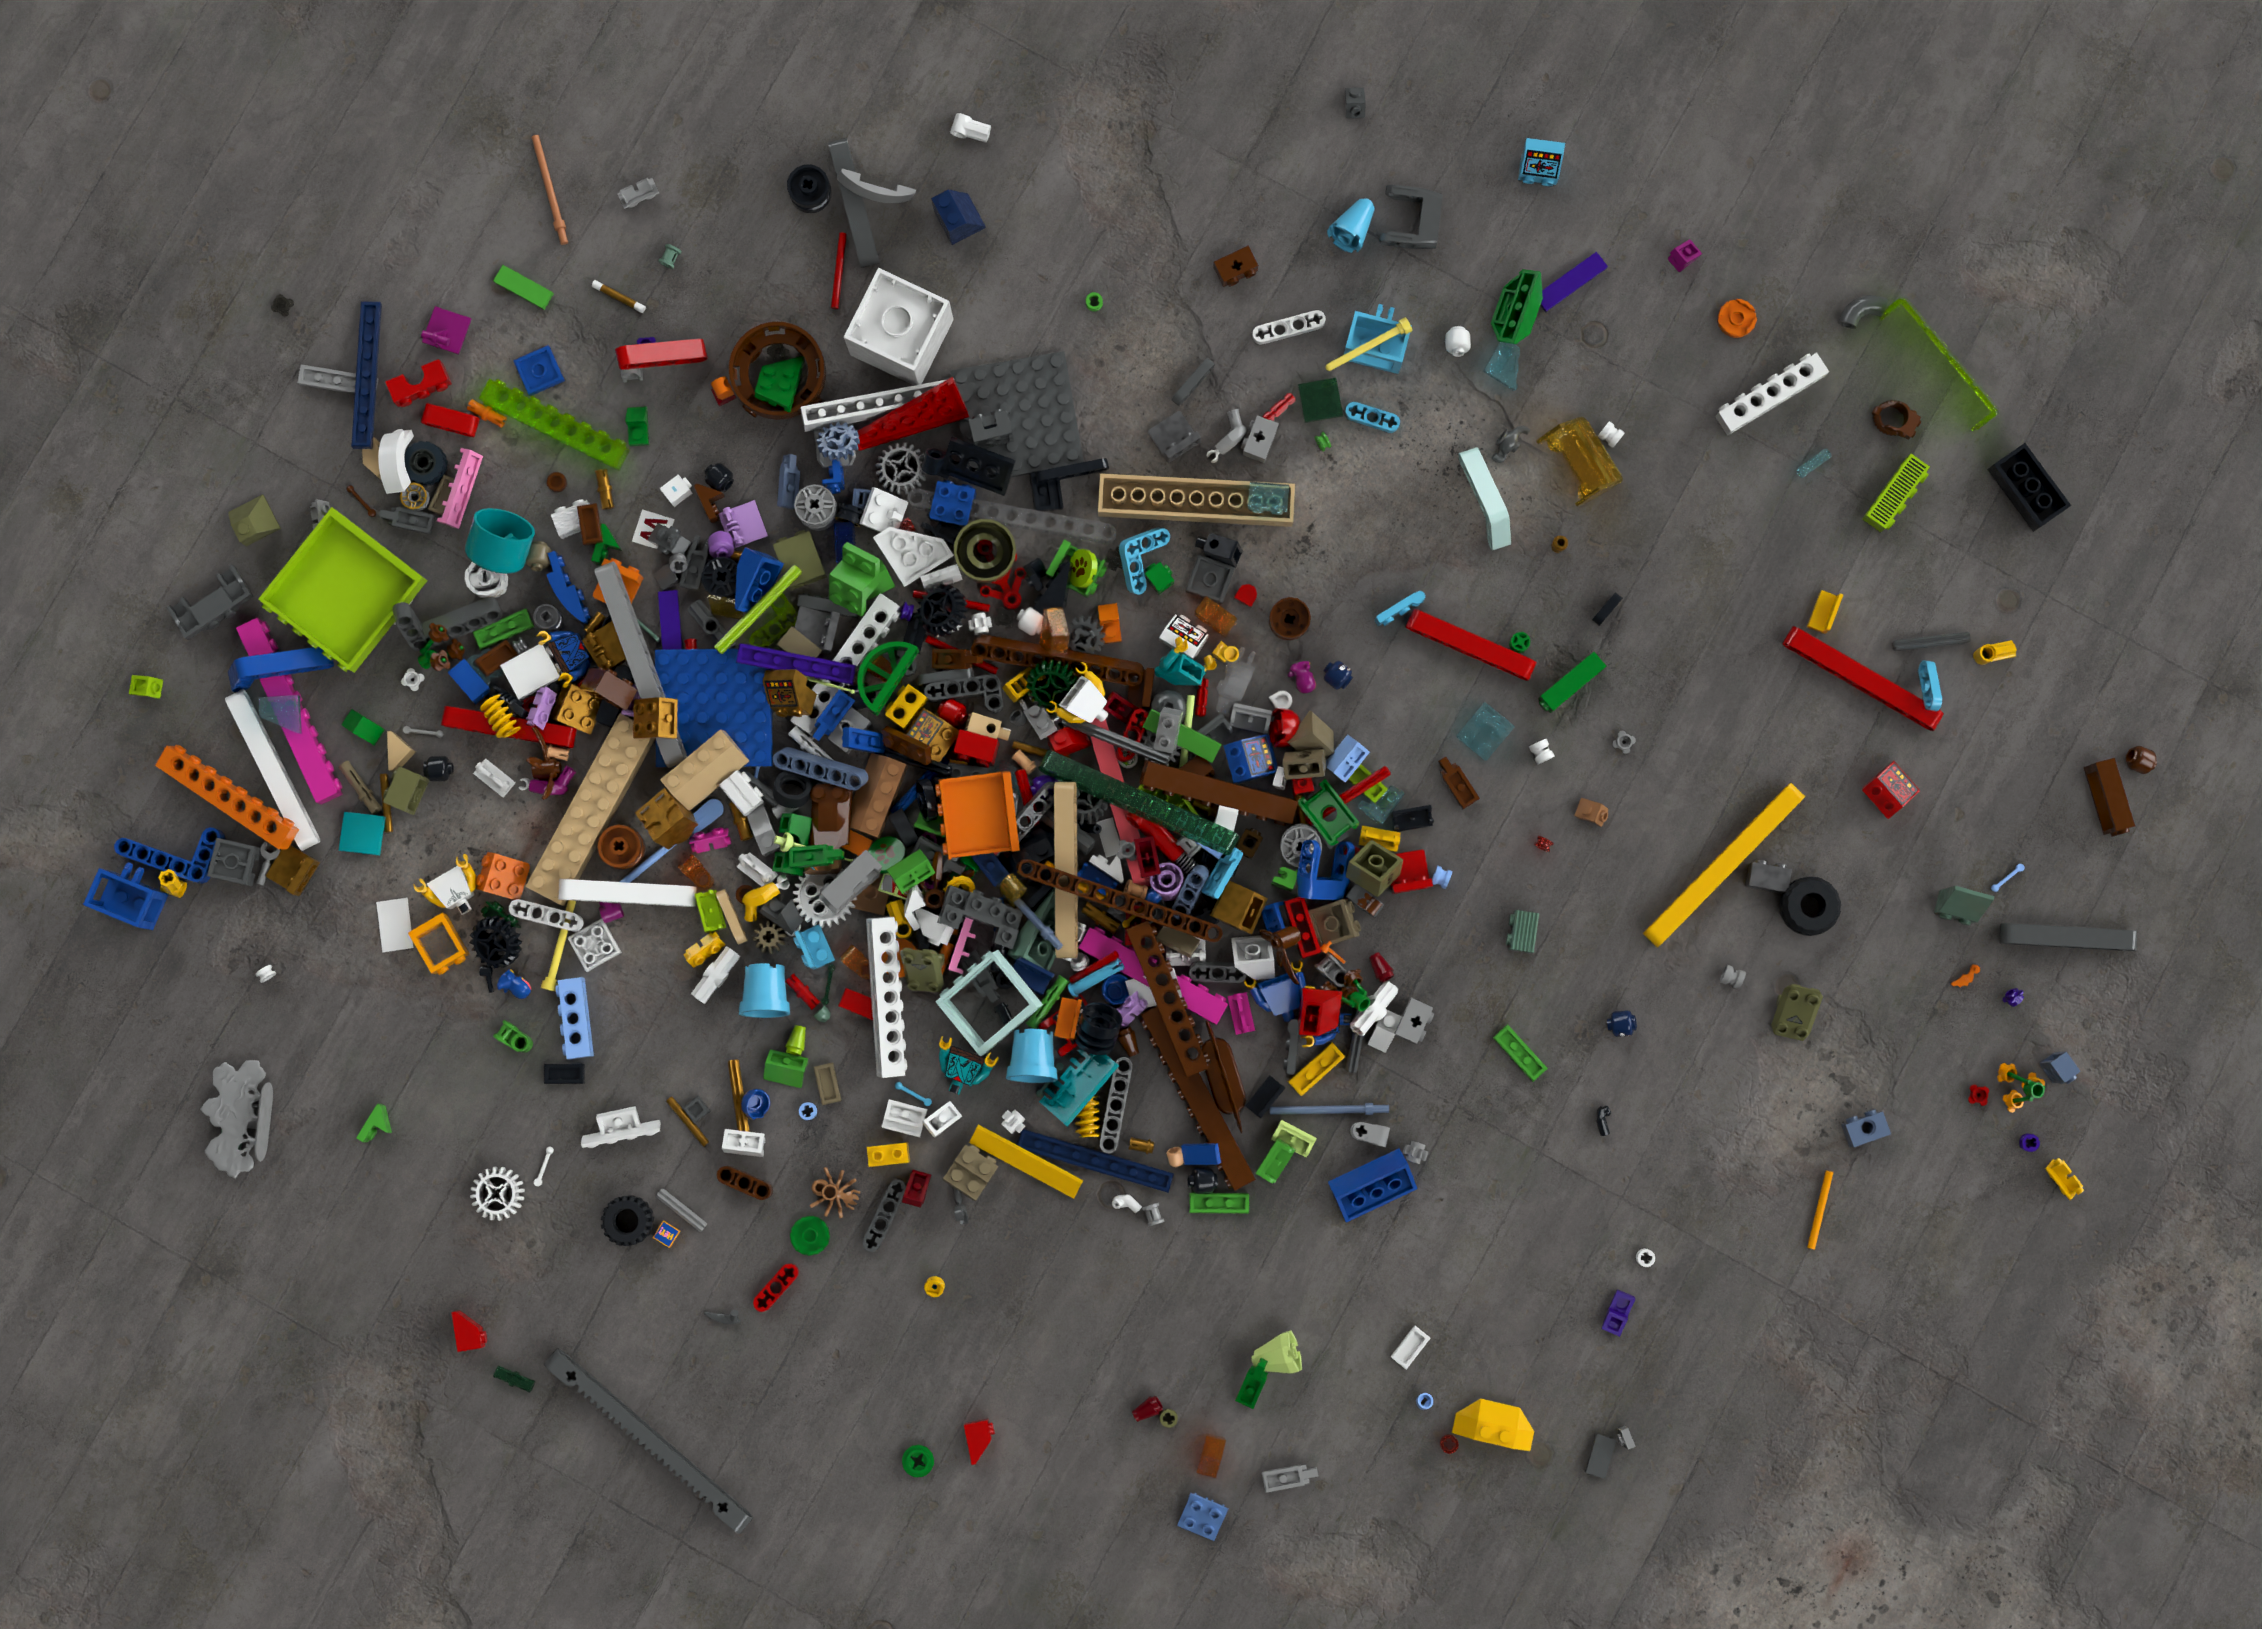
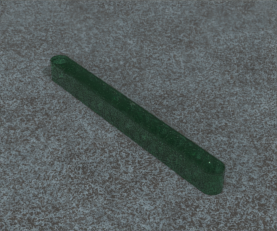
M1047 750L1038 766L1042 773L1061 782H1076L1077 789L1222 854L1231 855L1240 838L1232 830L1054 751Z

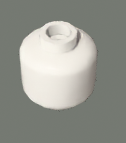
M1462 326L1452 327L1445 335L1447 352L1456 357L1467 353L1471 348L1469 331Z
M1028 607L1026 610L1022 609L1016 618L1019 620L1018 628L1031 636L1036 633L1039 635L1047 622L1045 617L1033 609V607Z

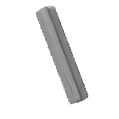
M661 1189L657 1193L656 1197L699 1232L705 1229L707 1223L669 1192Z

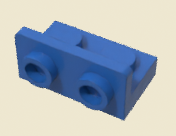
M833 459L832 466H829L831 479L822 480V485L832 494L841 493V490H845L844 471L841 461Z

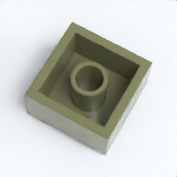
M399 766L398 770L395 769L391 776L392 783L390 787H387L383 794V803L414 815L430 780Z
M1371 839L1349 861L1346 878L1379 897L1400 875L1404 859Z

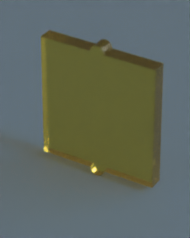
M708 595L712 614L738 620L743 617V612L735 609V600Z

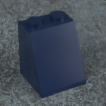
M948 189L931 198L934 213L951 245L986 228L967 193Z

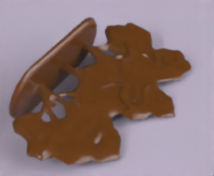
M1206 1020L1210 1039L1203 1044L1201 1049L1203 1053L1207 1052L1211 1061L1208 1064L1209 1068L1205 1072L1213 1098L1221 1112L1229 1115L1234 1114L1238 1129L1242 1133L1238 1112L1245 1106L1246 1095L1232 1049L1224 1039L1214 1037L1210 1022Z

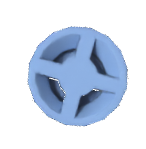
M1437 866L1432 877L1433 885L1438 884L1441 888L1446 889L1452 871H1445L1442 867Z

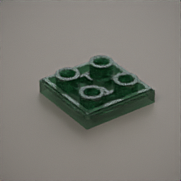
M1336 378L1298 384L1305 423L1343 417Z

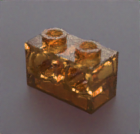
M1207 596L1194 611V616L1225 638L1238 620Z

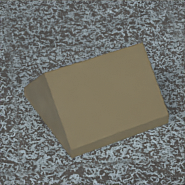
M1309 710L1300 723L1296 734L1287 743L1296 751L1324 749L1325 757L1334 753L1333 730Z

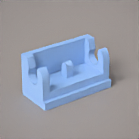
M1347 734L1334 753L1326 760V768L1346 783L1370 752Z

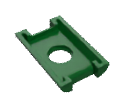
M1324 779L1319 783L1322 789L1308 800L1304 797L1300 798L1298 805L1327 843L1333 846L1338 843L1337 838L1351 827L1355 830L1359 825V821L1328 781ZM1328 807H1334L1337 810V817L1333 821H1325L1323 819V811Z

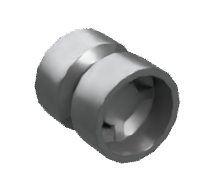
M542 604L535 609L533 620L543 631L548 633L559 631L562 628L563 616L553 605Z

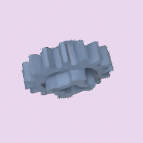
M838 421L836 426L830 423V428L823 427L824 433L818 434L817 444L819 452L822 453L824 458L828 456L830 461L834 458L840 461V458L843 457L846 460L848 454L853 456V450L859 449L857 445L860 444L859 435L853 425L848 427L847 422L840 425Z

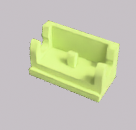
M1280 1120L1271 1138L1273 1141H1276L1277 1138L1281 1139L1295 1148L1296 1153L1304 1157L1309 1155L1317 1139L1283 1120Z

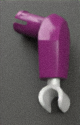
M569 766L564 767L558 779L553 780L554 787L550 795H563L569 790L568 784L576 774L573 768ZM522 778L520 781H525L526 787L520 786L519 789L526 790L529 788L530 792L543 795L548 781L535 779L530 781L528 778Z

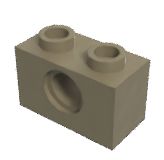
M1324 749L1285 752L1283 758L1285 780L1323 777L1325 775L1327 766Z

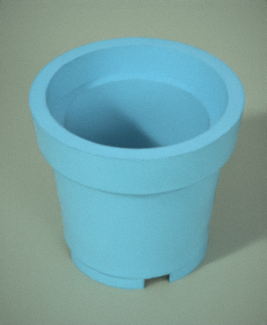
M767 963L750 964L749 967L745 966L743 999L739 1004V1015L753 1018H776L790 1015V1003L787 1002L785 966L776 964V968H773V966Z
M1019 1029L1014 1030L1010 1066L1007 1067L1006 1074L1007 1080L1024 1083H1050L1058 1080L1057 1068L1054 1067L1052 1031L1047 1034V1030L1025 1029L1024 1033H1019Z

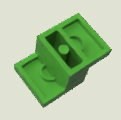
M846 542L842 547L841 562L829 574V600L862 617L866 612V599L879 585L880 559Z

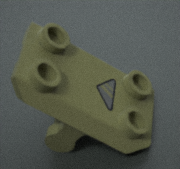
M903 948L900 951L908 988L912 991L940 992L944 986L941 970L944 965L945 955L937 954L936 951L923 949L922 951Z
M1797 984L1786 986L1782 995L1779 994L1777 997V1010L1771 1024L1774 1034L1804 1041L1811 1032L1823 999L1821 992L1818 989L1805 988Z

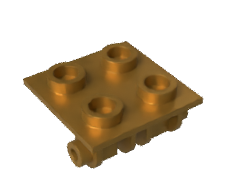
M613 621L594 633H588L585 636L586 638L582 640L598 667L605 670L607 668L611 669L626 659Z

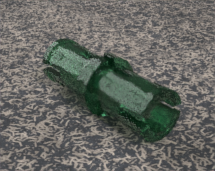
M500 1365L497 1366L493 1375L494 1378L509 1383V1386H516L528 1393L532 1391L535 1385L534 1380L519 1375L520 1372H512Z

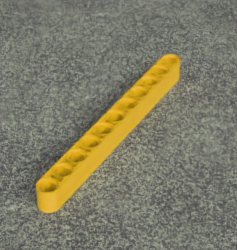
M1789 783L1645 930L1643 935L1658 948L1805 798V795L1792 783Z

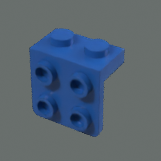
M943 480V482L937 481L930 518L936 521L966 526L969 521L972 503L976 499V489L966 484H962V486L955 485L954 482Z

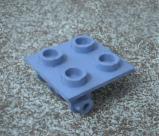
M1190 1493L1177 1526L1214 1541L1229 1508L1224 1507V1504L1220 1505L1213 1502L1214 1500L1209 1501L1207 1497L1198 1496L1197 1493Z

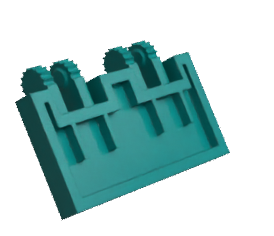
M1079 1049V1054L1086 1059L1082 1064L1076 1058L1072 1057L1070 1059L1078 1068L1074 1069L1070 1065L1061 1075L1060 1079L1065 1082L1064 1085L1058 1080L1053 1082L1056 1087L1060 1088L1058 1092L1054 1094L1050 1088H1045L1044 1091L1052 1099L1049 1100L1044 1095L1039 1102L1067 1127L1119 1067L1106 1054H1087L1084 1050Z

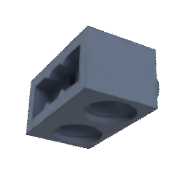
M2054 1052L2039 1063L2052 1083L2063 1084L2066 1082L2069 1084L2077 1078L2076 1074L2081 1072L2067 1052Z

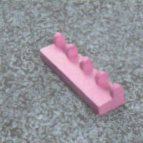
M464 448L460 449V452L463 454L460 465L455 464L454 469L458 470L454 483H449L448 487L452 488L448 501H443L442 503L443 506H446L442 518H437V522L456 529L460 528L483 458L482 455Z
M965 917L947 969L959 974L964 973V970L957 968L961 955L968 958L970 955L963 952L967 937L973 939L976 937L975 934L969 933L973 922L969 918Z

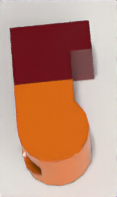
M720 377L711 382L713 388L711 391L719 406L736 399L735 393L726 377Z

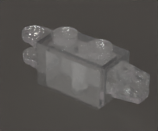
M1242 646L1239 649L1238 659L1232 663H1227L1224 673L1227 674L1225 680H1220L1216 689L1219 691L1216 711L1224 715L1228 714L1234 703L1242 701L1255 671V667L1251 666L1256 652L1252 651L1249 654L1247 664L1241 662L1240 659L1245 652V648Z

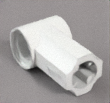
M957 113L950 133L958 138L969 137L987 142L991 125L974 121L967 115Z

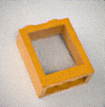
M440 913L408 932L431 974L438 973V975H442L449 970V966L454 963L456 965L461 964L466 960L465 957L469 955L467 948L445 913Z

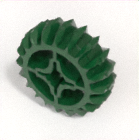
M1053 659L1050 660L1049 664L1045 660L1041 665L1038 663L1035 669H1031L1030 675L1027 677L1028 683L1026 688L1030 689L1028 696H1033L1032 702L1038 701V707L1044 705L1045 710L1051 707L1053 711L1055 705L1050 703V701H1054L1057 703L1058 708H1061L1059 706L1060 702L1078 679L1077 676L1073 675L1074 669L1067 670L1068 664L1064 665V667L1061 666V660L1057 664L1054 663ZM1049 674L1047 679L1038 680L1041 676ZM1067 691L1066 694L1057 697V693Z

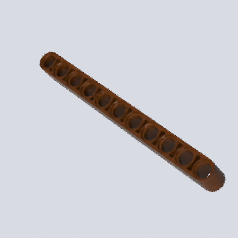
M1029 859L1020 860L1016 865L1017 873L1020 876L1209 942H1218L1222 937L1223 932L1218 925ZM1025 862L1031 865V870L1027 874L1021 871V866ZM1043 869H1047L1050 873L1047 880L1040 878V872ZM1065 875L1068 878V884L1062 887L1059 884V878ZM1081 882L1087 885V890L1084 893H1079L1077 889L1078 884ZM1102 888L1106 895L1104 899L1099 900L1096 897V892ZM1118 895L1124 898V903L1121 906L1115 904V898ZM1136 902H1141L1143 905V909L1139 913H1136L1133 908ZM1156 908L1161 911V916L1158 919H1154L1152 916V912ZM1173 915H1178L1180 918V922L1176 926L1171 924V917ZM1193 921H1196L1198 924V929L1195 932H1191L1189 929V925ZM1215 928L1216 936L1211 939L1208 936V930Z

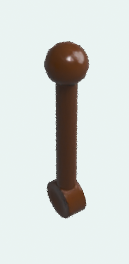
M352 485L347 486V492L355 496L368 511L370 517H375L376 511L371 509L354 491Z

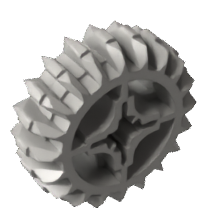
M906 442L903 443L901 448L899 443H895V449L889 445V452L886 450L882 451L885 457L878 456V460L882 463H876V468L880 469L876 471V475L881 476L878 479L880 483L885 482L883 484L885 489L890 486L889 491L891 493L896 488L898 495L901 494V490H904L907 495L909 488L915 492L914 485L922 486L919 480L926 481V477L922 475L927 474L922 470L925 455H919L921 452L919 448L914 451L913 444L907 449ZM897 455H903V457L900 460L896 461L892 459ZM911 457L917 462V472L909 467ZM887 465L895 471L893 480L886 474ZM904 465L905 469L907 470H901V472H899V469L896 467H902ZM904 477L912 478L907 482L899 483Z

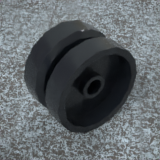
M806 164L795 168L790 173L787 180V190L793 205L798 210L805 213H817L829 204L832 197V189L826 173L820 167Z
M944 775L934 776L932 782L928 778L916 780L917 802L925 822L937 820V804H941L940 796H936L935 785L938 784V779L947 778Z

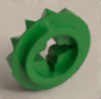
M914 1445L909 1447L902 1457L904 1470L912 1477L926 1476L934 1465L933 1453L926 1446ZM923 1454L922 1462H924L925 1465L919 1464L914 1469L913 1467L915 1461L912 1457L917 1458L919 1457V1455Z

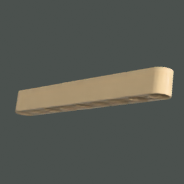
M1055 782V869L1077 876L1076 782ZM1065 875L1059 878L1060 886L1065 887L1068 884V878ZM1055 888V937L1063 944L1061 949L1057 950L1055 948L1056 958H1077L1078 896Z

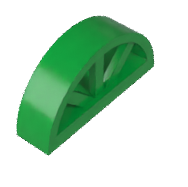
M900 641L888 642L874 648L864 658L858 672V689L864 704L874 715H879L920 652L917 646ZM894 651H906L897 665ZM887 652L892 668L891 675L872 664L875 659ZM868 669L887 680L885 683L864 687L865 675ZM880 691L874 702L871 703L866 693Z

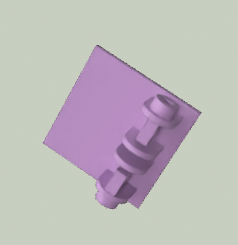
M755 500L732 509L726 507L719 514L724 531L733 538L734 549L768 536Z

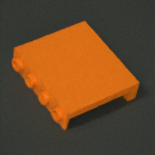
M1010 771L938 779L935 791L936 796H940L941 804H937L938 815L942 816L943 824H940L941 836L945 835V843L942 844L943 855H947V858L951 860L952 858L1020 851Z

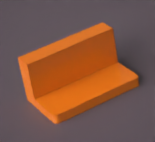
M1062 997L1054 1037L1074 1040L1082 1000Z

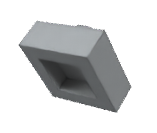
M1628 1427L1618 1428L1619 1434L1617 1438L1620 1445L1625 1446L1628 1450L1636 1447Z

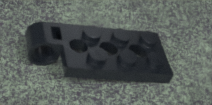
M951 437L947 452L935 448L926 450L922 470L929 475H937L945 479L952 476L1005 496L1016 460ZM951 455H957L960 461H954ZM969 462H976L978 468L971 467ZM987 469H994L996 471V475H991Z

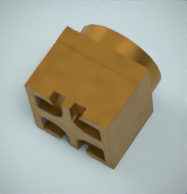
M666 788L662 789L635 812L639 820L644 824L645 829L648 830L653 841L668 850L675 844L686 841L692 835L694 828L698 826L693 813L688 811Z

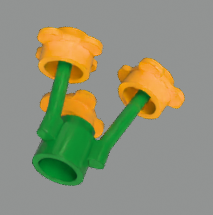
M2002 1063L1998 1071L1997 1080L2008 1083L2013 1082L2015 1079L2021 1081V1087L2026 1094V1097H2022L2016 1090H2011L2008 1095H2003V1101L2010 1113L2015 1112L2017 1108H2021L2024 1101L2032 1102L2034 1098H2041L2044 1095L2045 1081L2038 1078L2036 1073H2029L2028 1078L2025 1079L2017 1075L2014 1064L2007 1065Z

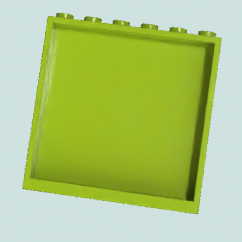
M331 507L258 600L263 603L261 607L269 613L274 611L278 614L277 619L283 624L287 625L289 623L292 625V631L300 637L305 635L308 638L307 642L314 648L319 646L323 649L322 654L330 660L333 658L339 662L337 664L338 667L345 672L350 670L355 673L394 624L393 606L400 602L410 604L428 580Z

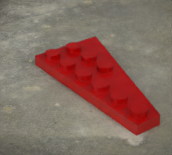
M954 378L947 379L858 430L860 444H857L858 450L861 451L968 418V410Z

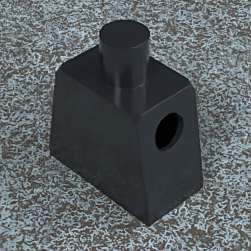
M1213 533L1209 534L1208 539L1198 536L1195 547L1203 549L1207 558L1235 568L1243 551L1238 541Z

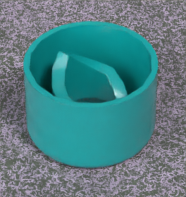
M495 508L481 509L474 514L465 544V553L473 563L485 570L502 574L516 573L523 569L526 564L535 534L534 527L526 519L515 513Z

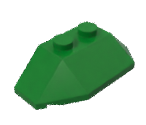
M1522 269L1519 275L1503 287L1491 320L1492 328L1499 342L1517 344L1530 335L1543 299L1540 271Z

